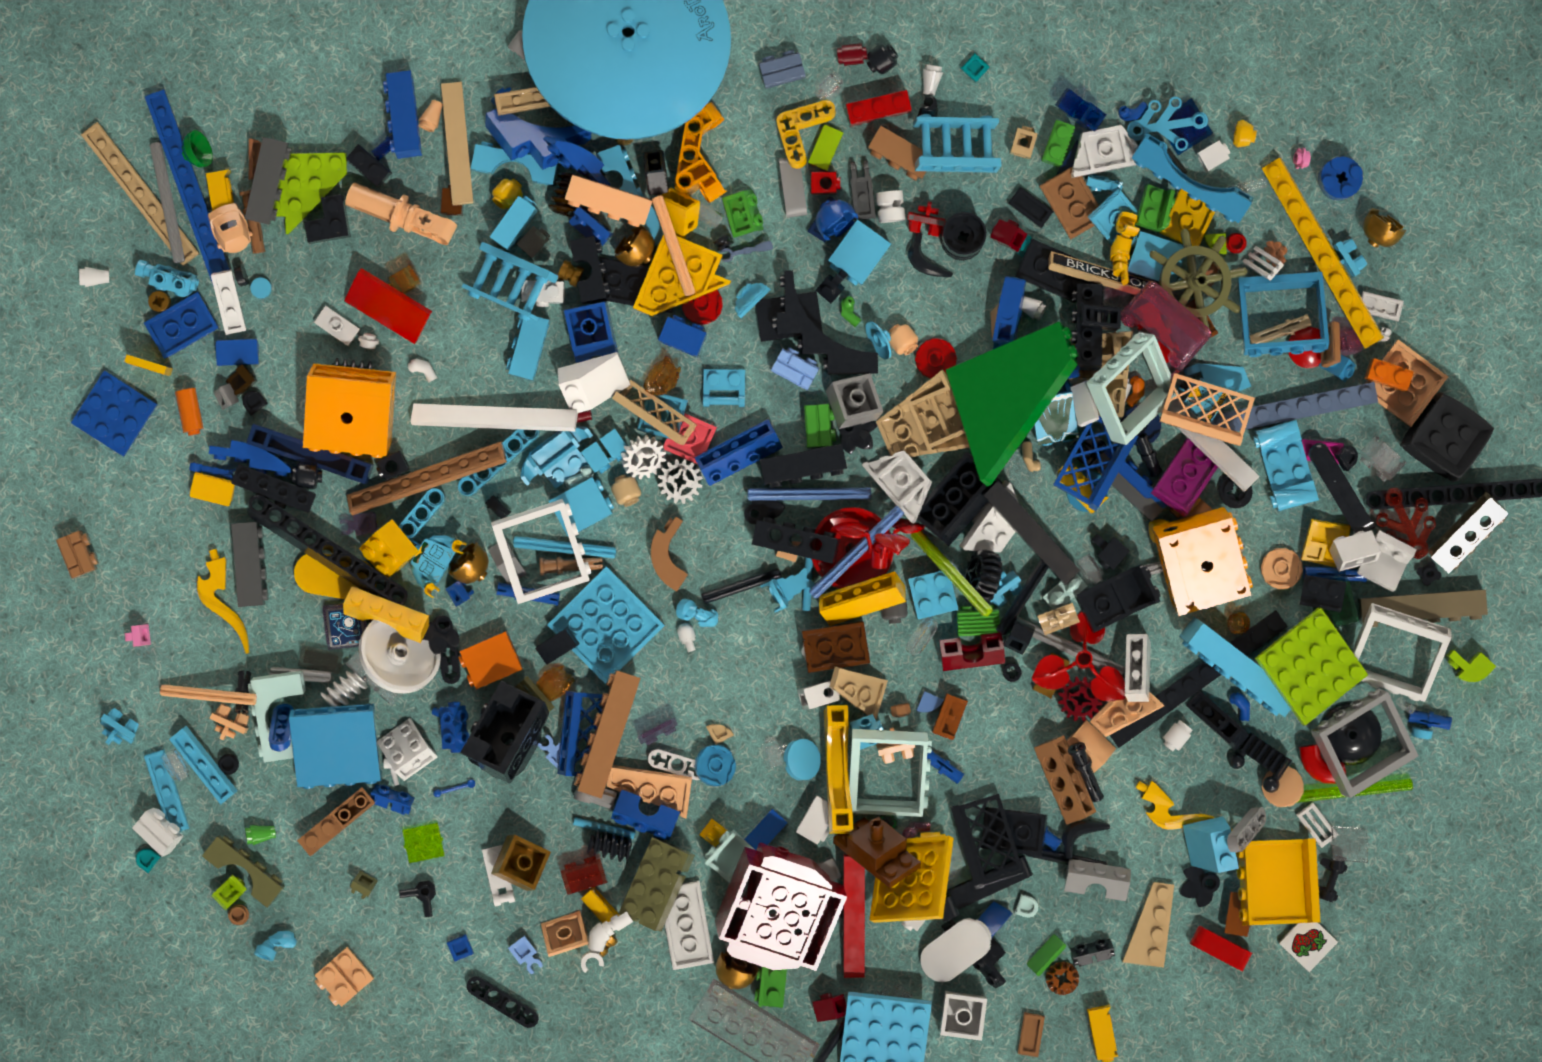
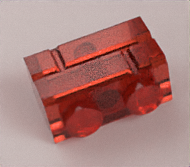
M595 855L585 858L582 864L576 865V862L565 864L564 869L560 871L567 895L608 883L602 859H596Z

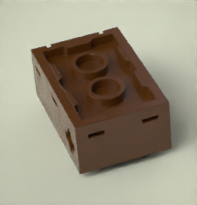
M864 622L802 631L803 648L801 653L807 662L808 673L835 669V667L843 668L870 663Z

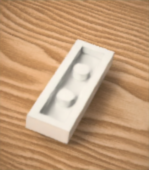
M232 269L212 273L211 278L225 334L246 331Z

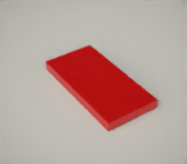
M362 268L358 271L344 302L413 344H416L432 313L430 309Z

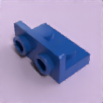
M582 206L574 211L575 215L569 220V223L585 237L595 236L597 241L601 240L602 246L613 235L607 227Z

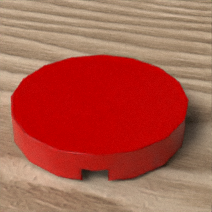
M718 290L682 304V311L686 318L698 325H705L715 321L723 308L722 297Z
M938 338L926 340L921 344L915 358L917 369L923 376L932 379L941 370L946 373V369L956 366L957 361L956 352L952 345Z

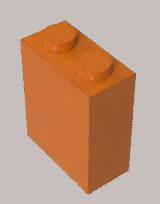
M507 631L460 651L461 656H458L462 667H467L469 672L467 679L470 686H475L476 690L523 670Z

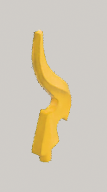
M217 549L210 550L211 561L206 562L210 578L202 580L198 576V596L207 608L222 617L234 628L247 654L249 653V640L243 622L234 611L215 596L217 589H226V557L219 559Z
M1139 781L1135 787L1143 792L1142 799L1154 804L1153 812H1146V814L1154 824L1163 829L1183 828V825L1215 818L1206 814L1171 816L1168 810L1174 806V803L1155 782L1150 781L1149 785H1146Z

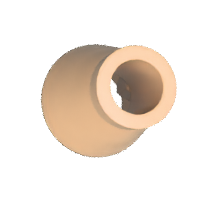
M431 101L419 119L420 128L429 132H434L438 128L443 107L441 102Z

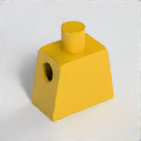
M669 188V191L661 194V196H663L676 236L686 239V234L698 226L700 201L673 188Z

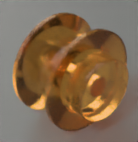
M1244 612L1233 613L1228 617L1227 625L1234 634L1244 633L1250 627V619Z

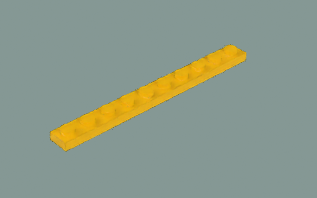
M1278 158L1263 167L1264 174L1364 348L1366 349L1384 338L1383 334L1282 158Z

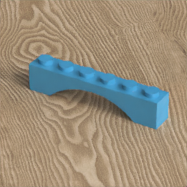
M1148 133L1145 134L1133 153L1132 159L1136 165L1141 168L1146 167L1150 169L1152 174L1159 179L1165 178L1170 181L1172 187L1188 192L1190 198L1196 201H1203L1206 203L1205 206L1212 211L1217 210L1224 214L1223 217L1230 222L1236 221L1239 223L1252 204L1254 197L1237 187H1212L1188 177L1174 164L1165 144Z

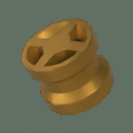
M155 291L149 296L148 303L152 310L161 313L170 308L171 298L162 291Z

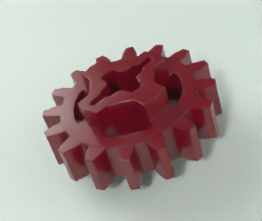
M1076 676L1075 682L1069 679L1068 686L1062 688L1064 692L1058 693L1062 697V700L1057 701L1058 704H1063V707L1060 709L1061 712L1067 710L1066 717L1069 718L1071 715H1074V721H1077L1078 717L1085 721V716L1087 715L1092 719L1093 711L1099 713V710L1096 708L1097 705L1103 704L1095 696L1094 698L1088 696L1086 691L1087 687L1091 689L1092 680L1087 683V677H1083L1082 681H1079L1078 676ZM1079 685L1077 691L1073 693L1068 692L1072 687ZM1083 693L1082 696L1090 701L1081 702L1078 705V701L1071 698V696L1075 697ZM1066 700H1070L1073 703V711L1068 707ZM1092 705L1088 711L1081 713L1083 707Z

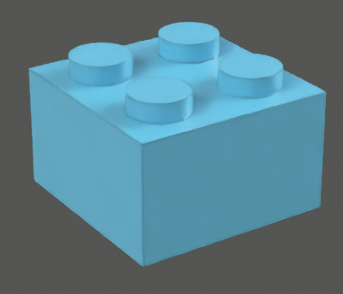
M942 571L908 578L917 619L959 610L952 582Z

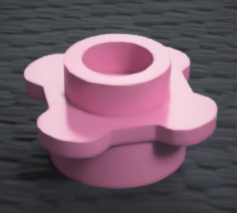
M1298 148L1294 153L1293 163L1295 164V169H1299V167L1301 169L1307 168L1310 164V152L1306 151L1305 148Z

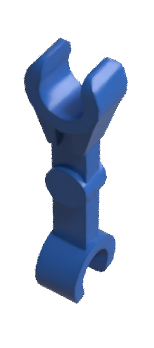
M190 463L189 467L190 471L224 476L231 481L233 479L232 475L236 471V469L224 470L198 463Z

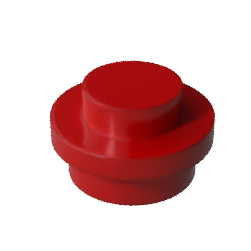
M1232 233L1227 237L1226 248L1231 253H1241L1246 248L1247 241L1242 234Z

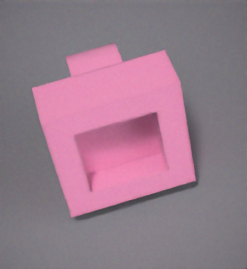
M149 624L131 626L132 632L124 633L125 641H133V647L151 645Z

